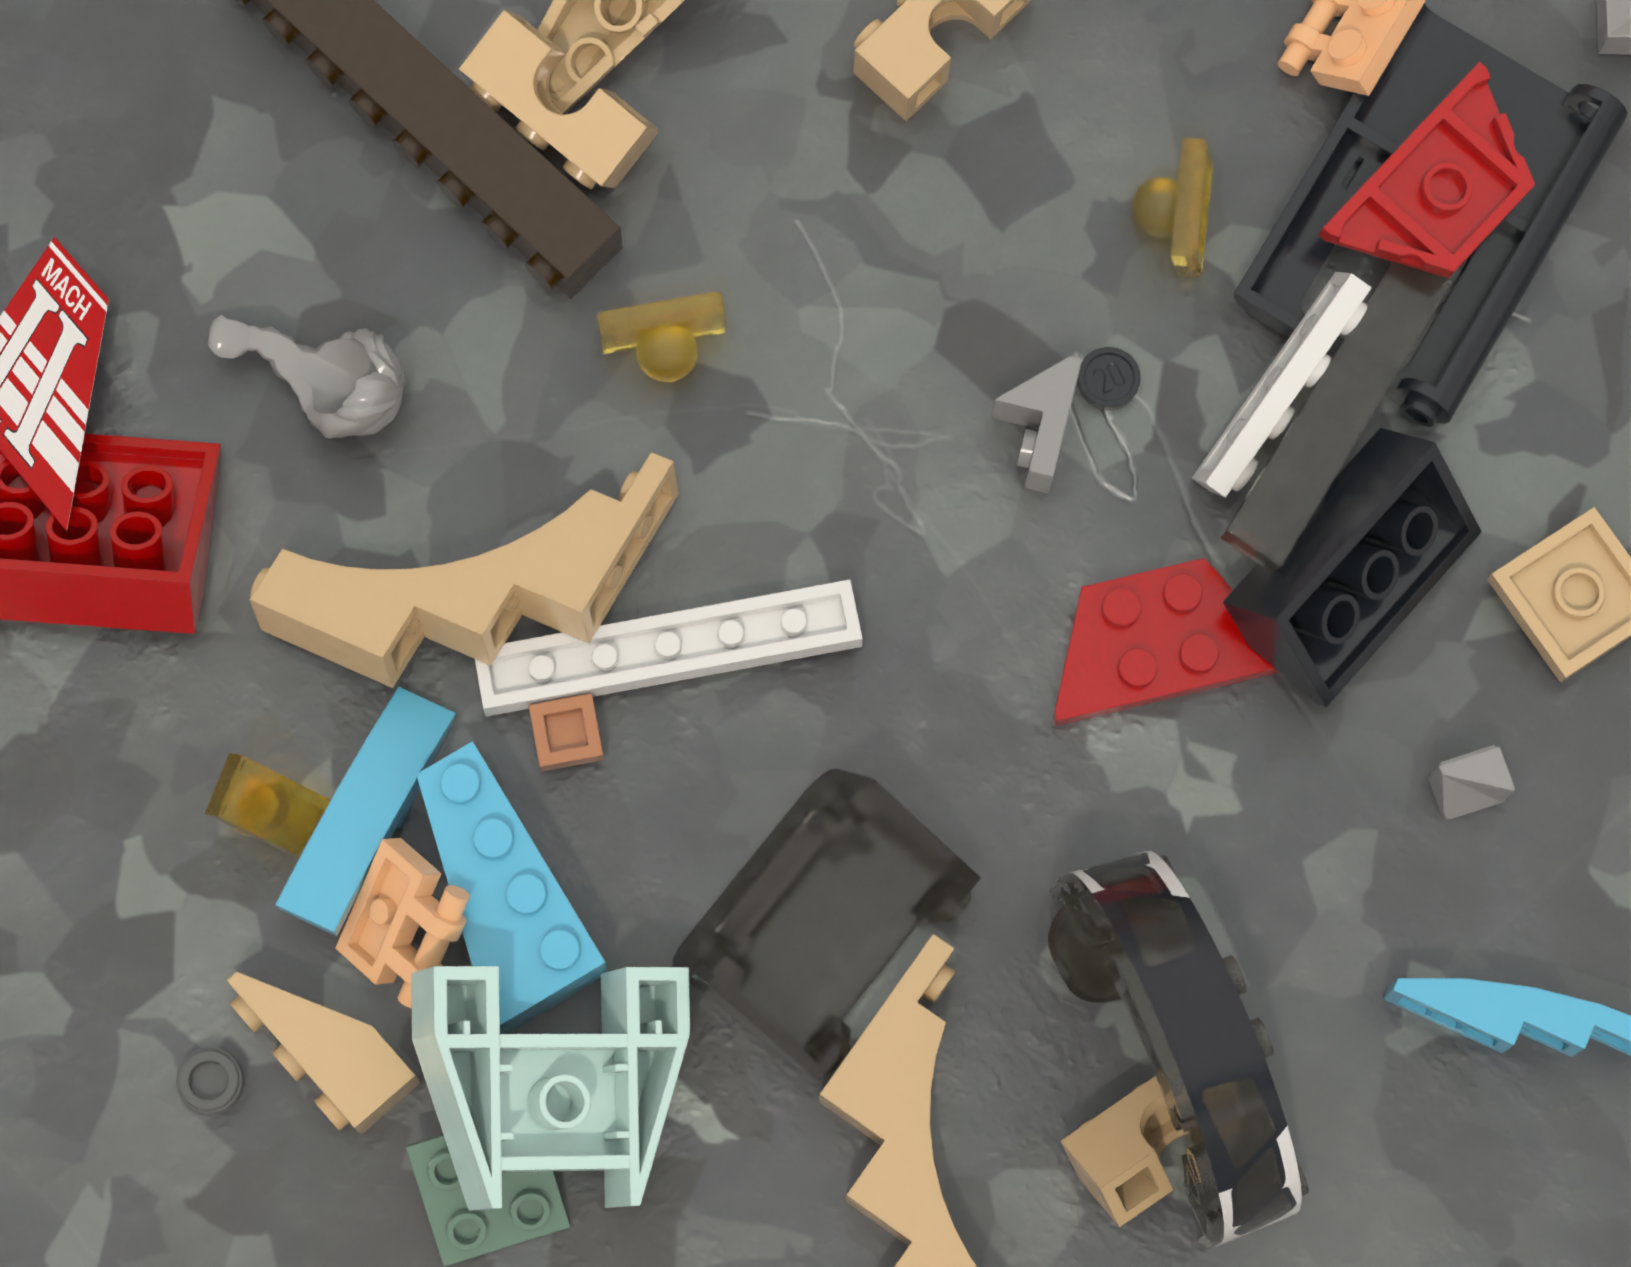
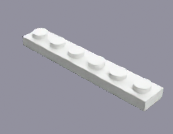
M844 580L600 625L589 644L565 633L504 643L491 666L476 659L475 664L483 709L487 717L529 709L530 704L592 693V697L859 648L863 645V638L851 581Z

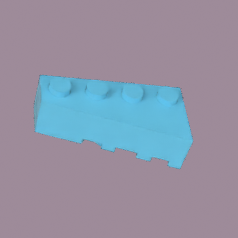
M473 741L417 773L416 776L448 885L459 886L470 894V899L463 912L467 922L462 933L472 966H499L500 1034H509L601 979V973L608 972L606 962Z

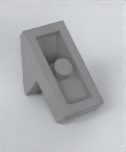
M1069 356L993 401L992 418L1038 429V432L1029 429L1025 430L1017 466L1029 468L1024 487L1026 489L1049 494L1082 362L1080 358Z

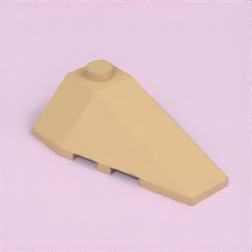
M553 0L538 30L566 53L553 70L549 80V95L554 106L565 115L685 0Z

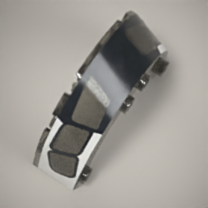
M1144 851L1057 877L1049 890L1053 902L1063 901L1079 940L1084 939L1094 951L1104 947H1108L1112 954L1109 955L1111 963L1107 965L1109 975L1130 1014L1164 1097L1172 1124L1176 1131L1181 1129L1183 1132L1189 1131L1192 1145L1186 1147V1154L1181 1155L1184 1169V1184L1182 1186L1203 1233V1236L1196 1240L1201 1253L1297 1214L1301 1208L1302 1196L1309 1194V1188L1304 1173L1296 1160L1284 1112L1265 1058L1274 1055L1270 1037L1259 1017L1252 1020L1249 1019L1239 996L1246 993L1247 988L1238 963L1232 955L1224 958L1221 957L1200 914L1177 879L1168 858L1165 855L1159 857L1152 851Z

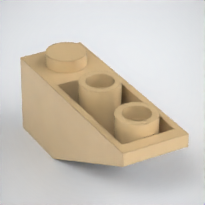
M239 972L234 973L227 979V982L239 994L229 1004L254 1033L264 1024L281 1044L271 1053L296 1081L301 1079L306 1073L323 1091L314 1102L339 1131L350 1123L362 1135L421 1083L373 1026Z

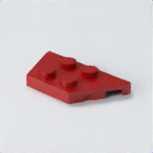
M1481 62L1465 76L1322 228L1318 236L1332 244L1445 278H1449L1535 186L1525 158L1515 149V134L1506 113H1499L1487 84L1491 77L1487 68Z
M1205 558L1081 588L1053 720L1055 726L1280 672L1248 646L1223 604V601L1233 589Z

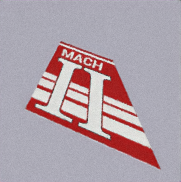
M54 237L0 315V451L67 531L109 299Z

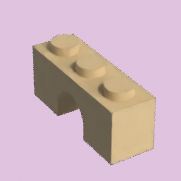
M898 0L896 5L899 8L884 22L879 19L872 21L857 37L854 43L856 49L853 73L900 117L907 121L949 80L951 57L935 43L930 34L936 26L949 20L967 21L976 26L991 40L1031 0Z
M503 10L459 68L460 71L474 81L469 88L494 111L498 112L504 106L519 118L520 122L515 129L536 147L545 151L550 144L564 155L568 160L562 166L563 169L582 185L592 190L596 183H598L602 187L615 189L660 130L617 94L599 88L589 102L579 111L566 115L561 113L551 101L549 80L553 70L566 53L523 17Z
M1175 1062L1149 1081L1136 1087L1130 1094L1098 1116L1082 1124L1076 1131L1060 1142L1079 1180L1120 1228L1173 1191L1159 1160L1160 1155L1165 1147L1176 1138L1186 1134L1201 1133ZM1250 1078L1210 1087L1202 1093V1100L1228 1152L1273 1122L1253 1080Z

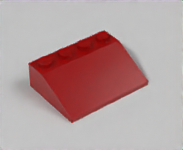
M85 433L67 531L0 451V620L195 634L206 586L221 459V444Z

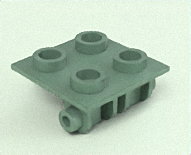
M440 1134L406 1145L444 1267L570 1228L553 1171L502 1172V1208L469 1211L444 1135Z

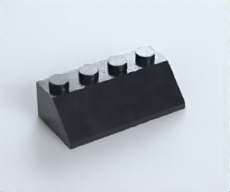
M1380 428L1226 597L1223 604L1250 648L1316 704L1327 707L1482 531L1436 443Z

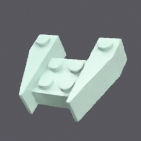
M433 966L411 973L412 1041L468 1210L502 1208V1172L604 1170L605 1208L640 1206L690 1036L689 967H624L601 973L602 1034H500L499 966Z

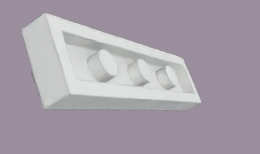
M1335 272L1199 466L1192 477L1193 480L1210 492L1225 498L1231 489L1237 492L1245 486L1258 466V461L1253 457L1267 437L1271 440L1277 438L1292 419L1295 410L1290 404L1304 385L1308 388L1312 387L1326 371L1331 361V357L1326 353L1340 333L1344 336L1348 335L1361 321L1367 310V305L1362 301L1371 290L1369 285L1352 273Z

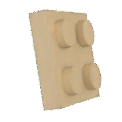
M1595 507L1502 566L1487 579L1560 683L1631 637V557Z

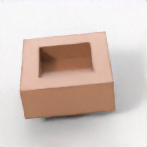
M592 693L529 705L541 772L604 760Z

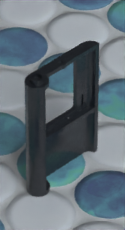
M1424 3L1370 95L1358 93L1352 95L1235 290L1234 299L1247 313L1289 338L1305 316L1301 310L1302 299L1335 244L1326 242L1318 236L1322 228L1465 76L1481 62L1487 68L1491 77L1487 84L1499 113H1506L1515 134V149L1525 158L1535 186L1476 248L1406 368L1395 369L1341 336L1336 338L1326 353L1331 357V364L1400 404V410L1407 418L1422 426L1432 427L1435 422L1446 424L1451 421L1621 129L1628 112L1619 99L1593 85L1578 84L1569 93L1436 15ZM1587 102L1594 103V104L1598 105L1599 107H1598L1597 109H1595V108H1593L1591 105H1589Z

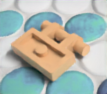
M1312 0L1313 5L1302 23L1294 24L1284 40L1287 48L1278 61V67L1289 75L1298 76L1307 60L1315 61L1310 71L1319 85L1369 96L1426 0ZM1333 17H1342L1332 35H1324Z
M402 838L382 839L335 949L375 985L394 983L398 974L404 980V983L397 998L401 1004L412 1008L411 973L433 966H443L441 962L450 942L458 941L467 922L463 912L470 899V894L459 886L448 885L439 902L432 895L442 873ZM420 925L426 933L417 951L411 946V942Z

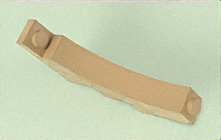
M651 452L640 471H632L626 478L620 491L619 501L590 489L566 511L539 529L502 547L478 556L447 564L412 569L376 570L346 567L317 561L282 549L271 567L262 569L257 575L251 588L249 600L262 631L391 688L396 684L424 637L491 666L522 615L589 644L679 495L674 461Z
M934 934L819 1095V1102L880 1145L876 1154L847 1193L845 1201L909 1246L895 1267H977L953 1225L941 1193L933 1158L930 1130L931 1087L936 1055L946 1022L923 1007L920 1002L925 997L932 1003H935L956 973L954 969L947 965L952 958L954 948Z

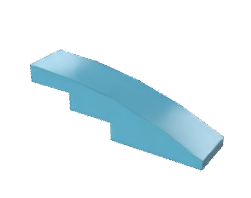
M401 687L397 688L338 786L275 904L279 910L338 936L360 892L382 839H390L396 828L401 829L420 791L416 774L433 765L457 717L455 712Z
M1398 978L1387 988L1383 997L1385 1001L1500 1053L1514 1046L1518 1035L1522 1034L1570 1057L1583 1051L1587 1046L1589 1038L1631 1056L1630 1015L1602 1004L1535 987L1466 978Z

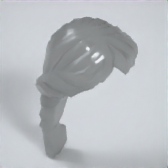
M222 315L212 321L209 329L208 346L213 353L221 358L234 359L245 354L247 351L256 350L263 359L270 362L273 373L278 378L287 381L294 394L298 396L301 411L306 413L312 426L319 429L326 438L377 434L394 420L401 408L406 376L399 357L391 346L388 345L383 334H377L368 329H358L355 332L348 331L342 333L336 338L322 342L317 348H313L307 345L296 344L291 336L280 333L272 326L260 328L256 325L249 326L239 321L226 319Z

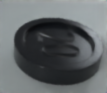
M1115 347L1099 348L1089 353L1082 361L1077 379L1078 388L1082 397L1090 405L1102 410L1120 409L1129 404L1137 394L1141 379L1140 370L1136 361L1127 352Z

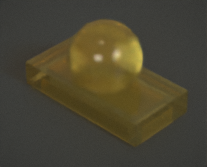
M1183 138L1178 181L1165 176L1150 178L1137 188L1131 203L1132 218L1141 230L1158 238L1173 236L1171 258L1178 277L1199 278V275L1203 272L1213 173V161L1205 139Z
M718 292L599 312L600 314H597L603 354L636 349V358L640 368L649 377L660 382H675L685 377L693 369L698 358V346L695 338L726 333L722 295Z
M229 753L205 814L231 826L241 835L254 837L299 859L331 800L243 755Z

